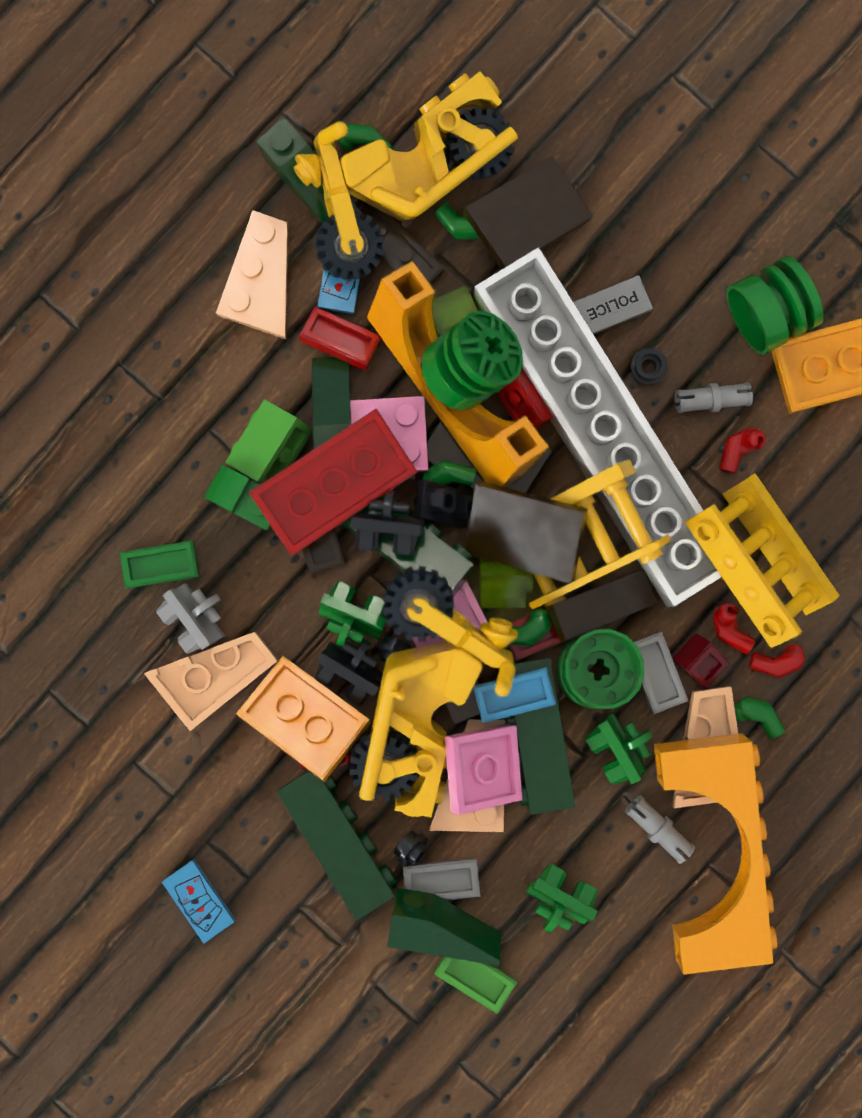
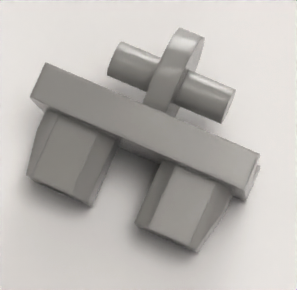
M184 583L162 595L165 601L156 610V613L163 623L168 626L180 619L187 629L178 637V643L185 653L189 654L200 648L203 650L225 636L216 624L221 619L214 609L221 601L217 594L207 599L200 588L193 592L189 585Z

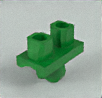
M338 581L329 595L324 593L318 615L330 620L327 630L339 634L336 645L343 648L347 638L361 644L364 634L379 640L386 623L383 608L384 599L369 595L364 608H359L350 604L355 589L348 584Z
M614 712L604 716L598 726L588 733L585 739L595 754L609 747L613 751L616 758L603 766L604 773L609 782L613 785L629 779L630 783L634 784L642 779L641 775L647 769L641 759L651 755L645 742L653 737L651 731L646 729L638 732L633 721L622 727Z
M553 864L547 865L537 879L529 882L525 893L551 907L549 908L542 903H539L536 907L535 913L546 918L543 930L551 933L558 925L568 931L573 921L562 914L582 925L588 920L594 921L598 911L593 908L598 890L585 882L579 881L576 883L571 896L561 891L560 887L567 873Z

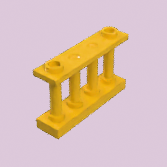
M630 459L620 462L551 498L552 500L588 509L585 524L606 565L588 573L579 556L575 579L572 583H567L559 588L556 587L552 578L533 573L543 595L529 603L532 610L543 604L547 609L548 606L565 600L564 594L638 558L643 565L663 555L660 548L671 542L669 535L667 534L655 541L651 540L625 489L628 486L625 478L636 473ZM602 490H605L607 496L612 495L639 548L622 557H619L593 506V503L596 502L593 495Z
M756 473L722 494L729 503L723 510L719 511L716 505L713 504L684 523L770 648H773L798 636L802 632L793 619L798 613L803 611L805 615H808L834 602L840 595ZM737 517L750 534L742 543L729 526V523ZM759 548L772 566L764 574H762L750 556ZM780 579L793 596L786 605L782 603L772 588Z

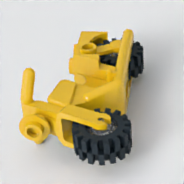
M481 71L472 78H469L464 73L448 86L452 92L442 101L436 95L419 108L423 116L414 123V132L418 145L409 152L394 151L387 147L384 140L379 139L345 154L339 160L335 149V141L344 137L348 132L347 125L339 121L322 129L314 139L313 143L317 155L297 154L295 156L297 165L293 169L306 186L312 183L318 188L322 182L324 201L329 218L318 229L314 248L317 250V260H320L323 265L322 268L325 271H329L332 274L331 276L343 278V280L358 279L366 276L378 266L380 257L384 253L382 244L385 241L384 236L380 235V226L372 222L373 218L371 216H365L361 214L362 211L353 210L349 194L393 218L405 222L424 213L467 178L472 177V180L486 179L502 171L511 161L509 158L515 151L512 143L518 139V135L510 122L506 124L503 122L504 115L500 112L497 115L493 113V110L502 101L498 97L499 90L489 77H484ZM470 106L477 107V108H474V109L471 110V111H469V110L466 111V112L463 113L461 116L459 115V113H458V111H457V110H459V109H461V108H465V107H470ZM445 147L448 148V152L446 154H444L443 148ZM446 158L447 160L451 159L453 162V165L451 166L453 169L450 172L448 170Z
M419 566V570H413V567H408L405 573L401 574V572H398L394 576V580L388 583L383 607L386 621L389 626H394L396 634L404 633L407 640L412 641L414 636L418 637L419 642L425 641V636L430 635L433 639L440 635L447 641L392 653L387 658L370 735L366 732L363 733L360 737V742L356 741L354 744L349 770L350 775H353L352 782L354 786L360 785L359 797L361 799L377 801L378 795H384V801H390L391 795L395 794V811H400L411 817L426 816L432 818L435 803L441 804L443 800L445 782L440 781L442 769H447L445 747L447 732L443 726L431 719L433 712L447 702H453L456 705L465 704L482 670V661L490 667L500 668L495 691L501 697L507 696L511 691L516 668L512 653L504 648L517 638L518 632L512 628L510 621L501 618H490L489 622L480 625L479 630L472 625L468 618L453 609V592L451 587L448 586L447 579L444 576L441 578L438 571L434 569L430 572L426 570V566ZM391 727L397 730L396 733H391Z

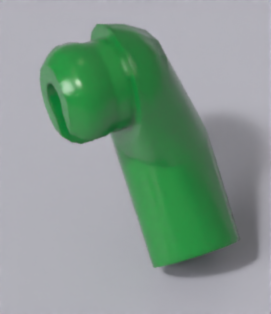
M349 123L347 124V134L338 139V144L347 151L353 150L356 144L367 145L379 139L384 140L387 147L392 150L394 148L370 125Z
M448 202L439 207L434 213L454 238L458 240L479 238L466 217L459 216Z
M442 460L429 467L428 471L423 473L422 480L443 485L456 482L472 486L476 468Z
M542 608L534 609L531 612L530 619L522 627L512 626L518 632V636L510 644L532 646L545 636L552 625L548 611Z
M745 697L741 699V702L734 704L736 719L741 722L747 719L760 722L769 739L776 738L786 731L769 702L753 697Z

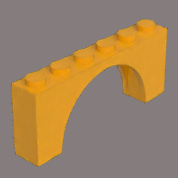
M412 261L381 280L367 319L485 482L506 488L523 477L548 449V446L526 416L515 422L506 421L489 412L481 404L475 408L463 411L453 409L439 401L430 391L422 374L421 359L425 348L438 338L432 313V301L435 291Z
M743 733L654 744L657 781L664 790L696 792L715 800L731 813L737 824L741 839L742 854L739 871L733 885L724 898L701 916L683 923L672 924L675 957L683 975L773 964L772 950L777 949V937L774 927L770 926L769 913L774 912V904L770 890H766L765 877H770V864L767 855L763 854L762 840L767 839V830L763 817L759 818L758 804L763 803V790L760 781H756L755 767L760 765L757 745L752 744V741Z

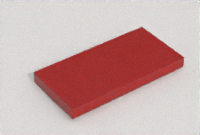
M374 409L251 490L249 494L290 555L293 556L368 506L371 500H377L386 494L387 490H392L418 471L378 410Z

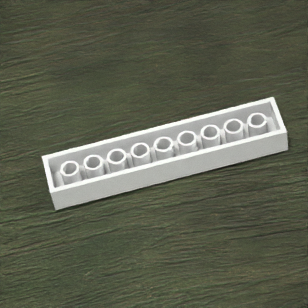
M539 247L476 285L473 297L481 310L495 314L505 321L516 334L522 348V368L553 415L550 421L585 477L589 479L620 462L630 459L636 473L625 478L628 484L625 489L651 540L655 541L667 534L671 539V542L660 548L663 555L643 565L640 559H637L666 607L678 605L721 578L720 573L684 523L703 511L702 507ZM605 490L596 493L631 551L639 549L612 495L607 496Z

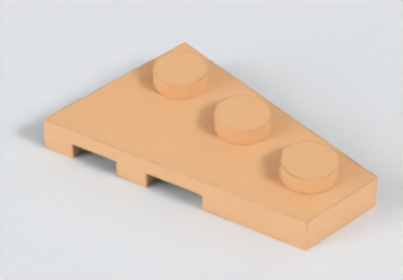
M254 210L252 211L216 314L225 319L287 340L286 307L289 226L286 221Z
M253 632L145 672L144 674L188 730L192 731L279 660L257 632Z
M725 686L692 691L683 740L738 734L732 687ZM674 790L672 807L681 808L716 803L715 800L696 792Z

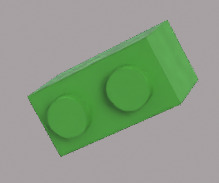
M264 399L260 407L251 416L250 423L239 441L233 445L225 463L261 485L295 461L313 430L297 417Z

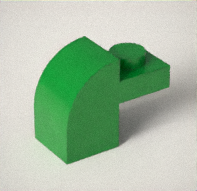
M221 464L203 497L266 531H269L271 527L249 494L251 490L260 484Z

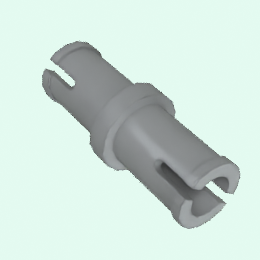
M749 382L726 386L709 383L706 388L678 389L675 391L674 402L675 404L680 403V405L675 408L679 414L699 410H709L710 413L719 412L721 408L751 406L753 392L747 393V390H751L752 387Z
M642 795L637 796L634 799L636 805L631 802L627 806L625 813L632 817L648 833L647 838L651 842H658L679 864L685 862L686 858L683 855L686 854L690 857L695 850V846L672 826L673 821L668 816L662 817L644 800L645 798Z

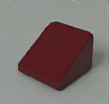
M694 634L673 657V661L703 689H707L730 664L710 641L699 634Z

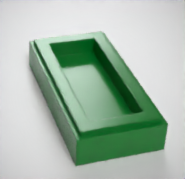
M193 540L119 552L125 589L200 577L195 542Z

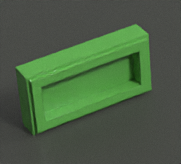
M442 957L434 970V975L496 1014L499 1013L517 984L516 978L495 965Z

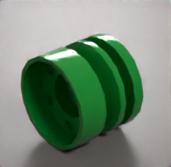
M785 255L773 265L765 266L760 271V277L750 274L727 288L726 298L734 322L749 346L758 354L765 355L784 345L789 340V334L799 337L807 329L812 330L823 323L824 312L818 291L809 274L793 257Z
M485 311L471 312L425 348L421 359L422 374L428 388L439 401L453 409L462 411L472 409L488 399L493 393H497L503 387L512 383L520 375L523 365L522 348L516 334L505 321L495 314Z
M595 629L570 639L560 650L556 661V680L562 693L574 704L587 709H612L629 702L639 691L644 678V659L638 646L627 635L612 629ZM598 661V667L603 668V675L596 676L594 680V673L588 672V666Z

